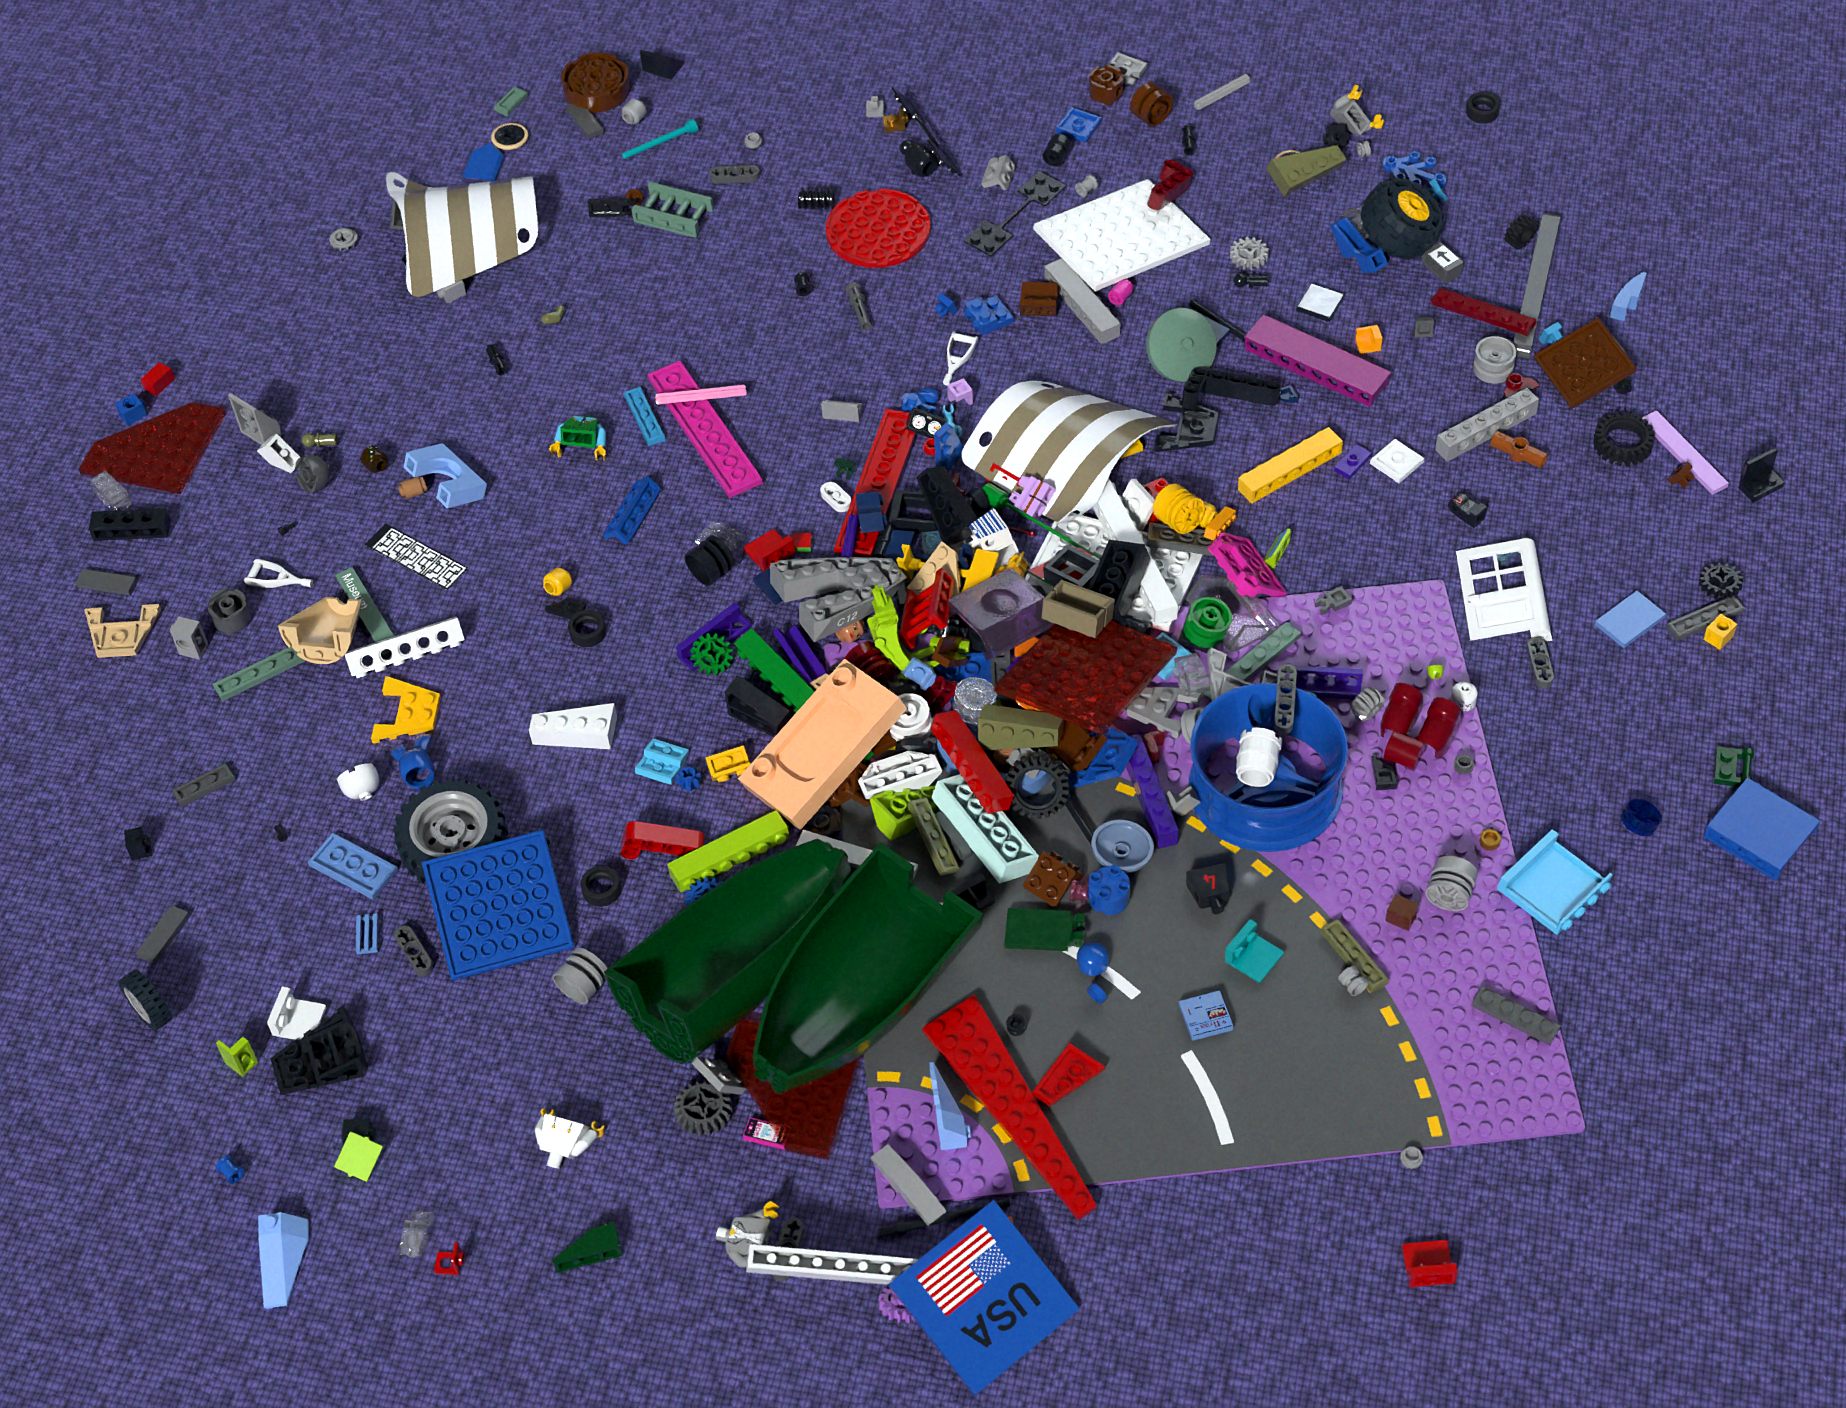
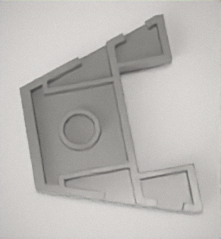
M1214 648L1208 650L1207 657L1212 701L1232 689L1252 684L1223 672L1227 657L1226 653ZM1264 670L1261 673L1259 683L1277 684L1278 675Z
M1141 687L1128 706L1127 715L1147 725L1152 723L1157 726V730L1162 732L1165 730L1169 731L1172 737L1179 738L1182 733L1181 721L1169 719V714L1177 701L1198 705L1203 697L1204 689Z

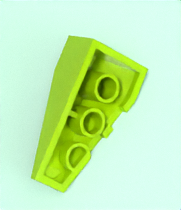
M935 786L921 787V790L910 791L907 788L903 789L902 792L895 793L892 790H888L872 796L870 803L878 829L892 841L916 828L917 825L907 806V803L911 800L927 797L934 814L941 811L931 799Z

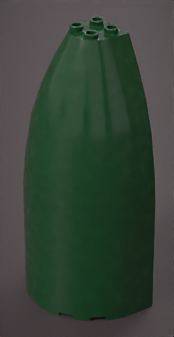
M817 838L766 858L740 871L702 895L603 973L621 1010L625 1009L627 1014L632 1017L630 1022L640 1034L644 1032L650 1040L649 1044L665 1057L680 1064L691 1063L766 1001L779 970L798 939L812 920L853 874L846 852L836 847L833 848L830 843Z
M880 842L812 920L779 970L766 999L758 1026L753 1052V1065L756 1069L754 1075L763 1082L766 1080L771 1084L775 1092L782 1094L784 1091L826 1076L867 1052L894 1029L917 1005L980 929L983 913L950 890L944 895L943 905H941L913 885L914 865Z

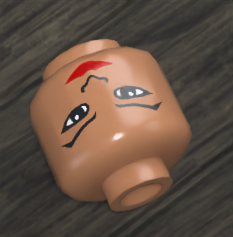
M861 619L835 632L841 642L852 643L864 634V622Z

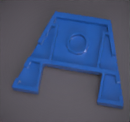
M1102 722L1100 725L1096 724L1090 737L1093 736L1095 738L1103 734L1108 740L1093 758L1087 770H1081L1076 773L1069 772V789L1121 776L1138 742L1135 738L1120 731L1117 732L1112 727L1105 726Z

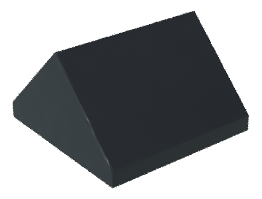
M640 50L642 70L672 80L683 66V61Z

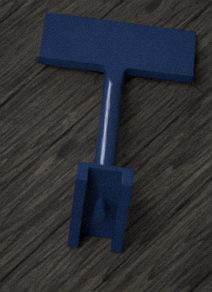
M893 530L884 558H892L898 566L897 558L904 557L901 548L902 544L910 545L911 548L915 532ZM962 545L960 555L958 556L959 561H957L958 568L970 569L974 558L971 545ZM913 554L914 558L921 559V562H926L931 556Z

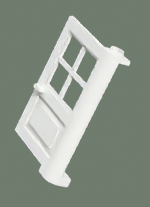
M1522 538L1456 551L1470 641L1530 630L1531 638L1540 637L1545 642L1552 641L1536 547L1532 539ZM1512 552L1521 554L1523 566L1499 570L1497 555ZM1493 556L1495 571L1472 575L1470 560ZM1524 571L1526 586L1502 589L1500 575ZM1496 576L1499 591L1475 595L1473 580Z

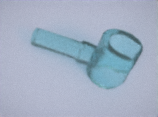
M1519 552L1498 554V566L1507 565L1508 558L1519 554Z

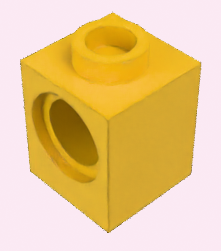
M1720 614L1706 628L1703 640L1721 650L1734 636L1737 623Z

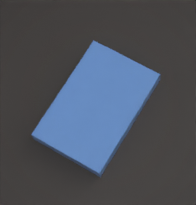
M1635 591L1597 619L1595 626L1622 648H1625L1665 619L1666 613L1639 591Z

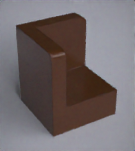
M1395 895L1387 909L1386 922L1409 931L1417 917L1419 904L1402 896Z

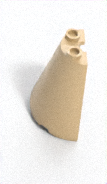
M325 597L279 624L280 634L286 645L292 647L300 658L316 664L336 662L348 652L351 646L362 600L349 599L347 603H342L339 598Z

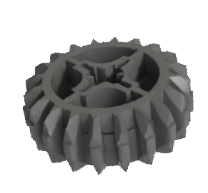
M706 1079L703 1084H700L698 1080H696V1085L694 1086L688 1083V1089L681 1088V1095H676V1102L673 1105L677 1124L682 1126L684 1132L689 1130L691 1136L695 1132H697L699 1137L703 1133L710 1136V1131L718 1134V1127L725 1128V1122H730V1114L733 1111L729 1093L719 1092L712 1084H708ZM701 1103H703V1105H704L705 1113H703V1111H702V1109H701V1108H702Z

